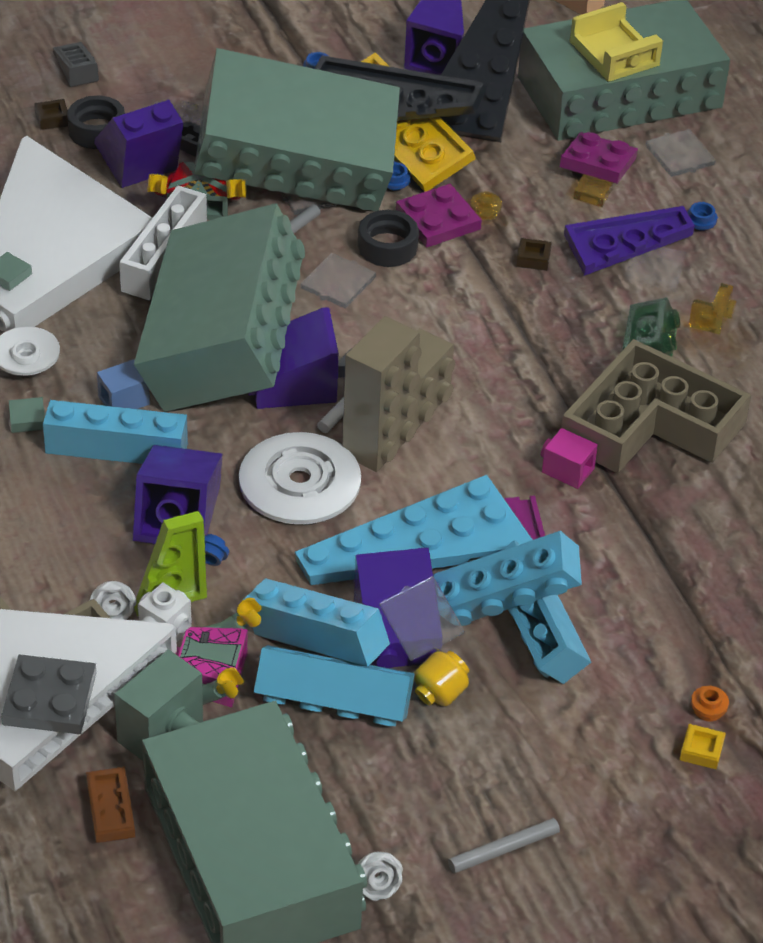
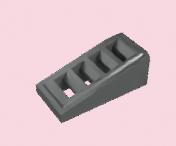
M82 42L53 47V53L70 87L99 81L98 65Z

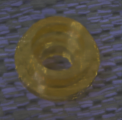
M481 192L472 197L471 208L482 220H491L497 217L501 211L502 200L492 192Z

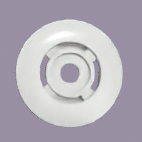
M307 432L284 433L260 442L248 452L240 466L239 485L245 500L260 514L283 523L313 524L339 515L354 502L361 486V471L353 454L344 448L342 444L331 438ZM295 471H305L310 475V479L303 483H297L291 480L289 476Z

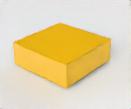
M688 724L680 761L717 770L726 733Z

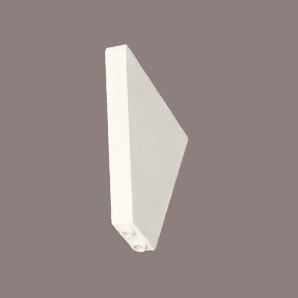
M28 136L21 140L0 197V256L9 252L32 265V275L11 291L0 286V330L5 332L17 327L37 326L119 272V262L152 220L151 216Z
M0 609V781L13 791L18 790L81 735L2 725L1 715L19 654L96 663L97 674L82 729L83 733L115 706V692L168 649L173 653L177 652L176 627L170 623Z

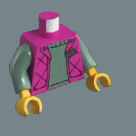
M254 598L244 599L238 605L237 613L222 622L205 627L188 628L181 647H177L175 654L202 673L203 705L214 702L233 707L235 697L238 694V686L244 683L241 675L248 654V629H246V624L254 628L261 623V616L258 612L262 610V607Z

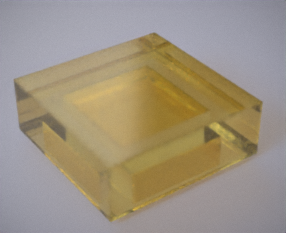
M583 174L574 190L573 199L603 207L613 189V182Z

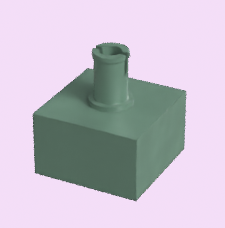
M169 649L114 693L117 742L142 761L143 739L203 722L202 673Z

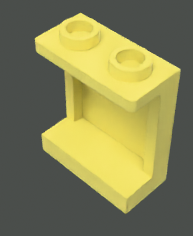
M623 2L578 15L572 19L570 43L608 82L660 66L663 40L657 34L643 38L626 21L627 6Z

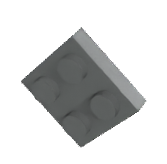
M19 654L1 715L2 725L81 734L97 674L96 663Z

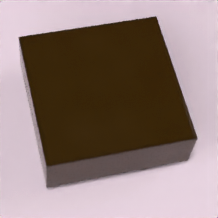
M64 99L34 103L40 130L68 126V109Z
M520 238L516 267L548 271L552 242Z

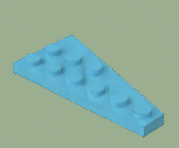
M484 475L295 552L297 564L310 585L353 580L355 578V555L428 547L432 568L461 565L467 563L471 558L485 557L499 552L513 540L523 544L533 539L490 478Z

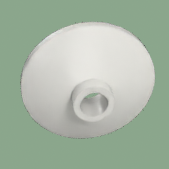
M30 326L17 327L0 335V369L10 374L23 376L38 374L52 367L59 358L60 346L58 340L52 333L42 328Z

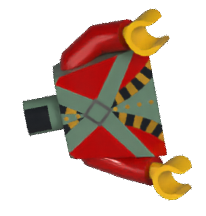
M195 162L179 163L176 172L171 173L169 176L149 174L147 192H154L163 198L168 199L177 185L206 194L207 220L228 216V200L230 202H237L241 197H246L244 179H230L226 181L194 174Z

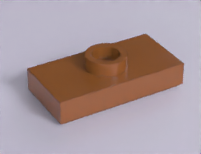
M125 767L86 772L96 843L135 838V826Z

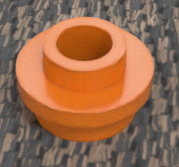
M702 686L693 692L691 706L698 718L704 721H716L727 712L729 698L720 688Z

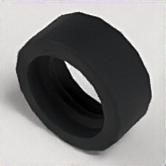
M96 95L78 99L67 111L69 137L74 143L84 148L98 149L94 143L95 138L108 123L88 125L83 122L91 119L110 121L114 117L125 114L124 107L119 101L107 96Z
M389 209L375 211L366 215L361 220L358 228V249L360 255L366 261L383 267L401 266L409 262L416 255L418 249L419 229L417 223L409 215ZM389 233L403 237L404 240L396 243H384L372 237L378 234Z

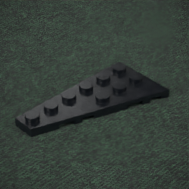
M485 0L441 74L443 76L484 82L487 90L475 114L440 117L458 136L502 142L530 0Z
M323 55L315 69L400 87L397 121L475 114L487 91L484 82Z

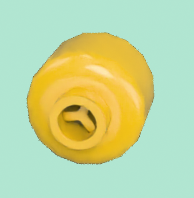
M450 650L446 653L442 651L432 653L414 672V680L418 686L415 689V693L429 706L433 703L442 707L449 706L469 685L468 666L457 654Z

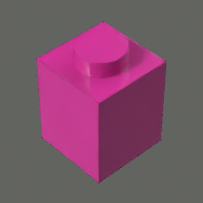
M561 428L553 439L548 438L541 449L540 455L543 457L542 473L578 489L595 469L598 444Z

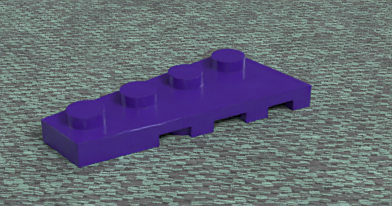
M679 206L565 225L564 236L585 276L693 236L695 225L685 207Z

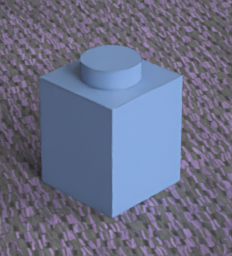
M134 359L97 372L98 397L105 406L139 409L150 405V389L134 366Z

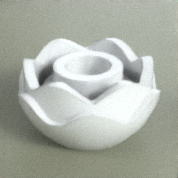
M118 581L102 583L92 592L90 600L94 598L110 618L128 619L133 612V607L136 605V598L129 586Z
M373 852L364 856L358 864L362 865L367 878V887L363 888V895L374 901L387 899L399 889L402 883L403 867L400 861L387 852ZM380 872L378 877H374L376 873Z

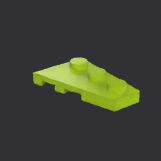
M199 511L163 520L136 597V605L133 607L137 616H139L138 603L146 593L152 592L162 582L174 590L182 591L191 602L207 598L204 520Z

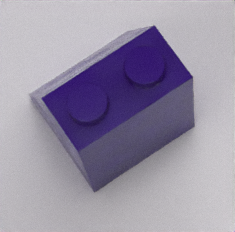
M461 0L419 1L406 20L404 69L437 75L442 74L464 37Z
M166 100L112 118L95 138L94 143L120 187L124 188L148 180L149 174L163 175L177 170L183 121L171 101Z
M329 307L320 308L290 321L285 335V347L281 353L280 370L277 372L274 387L248 393V396L254 395L257 409L337 402L339 353Z
M153 445L136 476L133 541L155 544L163 520L196 511L200 512L204 520V536H206L220 489L223 454Z
M429 548L355 555L354 602L379 609L390 642L386 649L370 665L389 669L421 665L432 653L441 651L442 633Z

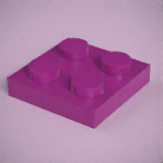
M580 132L562 154L559 167L618 184L636 160L638 148L629 146L624 141H611L600 138L596 133Z
M451 183L396 201V211L403 212L416 221L419 229L418 238L426 248L481 229L482 219Z

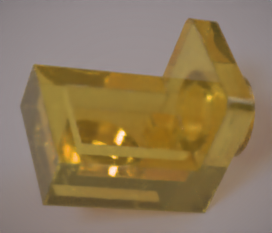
M721 283L713 303L694 299L689 326L720 335L726 318L732 319L737 301L732 300L734 286Z

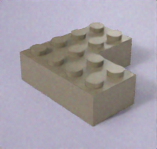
M384 316L346 354L343 447L353 454L359 464L378 472L386 462H391L394 459L398 449L405 441H411L419 426L432 418L435 409L442 402L445 403L449 400L454 388L453 384H451L452 372L455 367V360L453 359L454 344L419 328L416 331Z
M633 339L565 412L562 419V428L598 444L596 463L616 473H619L653 434L713 463L746 424L751 394Z

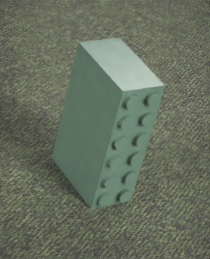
M670 0L626 9V21L643 38L657 34L663 40L660 66L610 82L570 43L572 19L524 28L519 54L518 79L558 141L575 138L580 132L599 133L723 107L730 58L688 0Z
M217 48L205 88L194 174L226 181L230 179H244L245 185L357 207L363 210L378 211L393 174L400 87Z
M277 203L171 230L134 361V366L164 412L274 387L277 372L280 370L282 349L285 347L287 326L290 324L291 308L293 302H295V290L297 281L300 279L301 263L305 257V248L302 241L294 235L288 216L283 215Z
M276 700L142 740L145 790L211 943H319L361 929L362 912L366 910L363 888L367 887V878L361 864L355 865L351 857L352 848L349 838L345 832H339L336 826L337 817L331 802L325 803L322 797V785L316 772H310L307 766L308 757L304 745L301 742L296 743L293 737L292 721L288 714H282Z

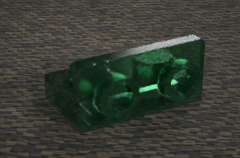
M667 297L630 305L623 350L635 339L672 357L673 351L677 349L676 331L680 328V316L676 309H672Z

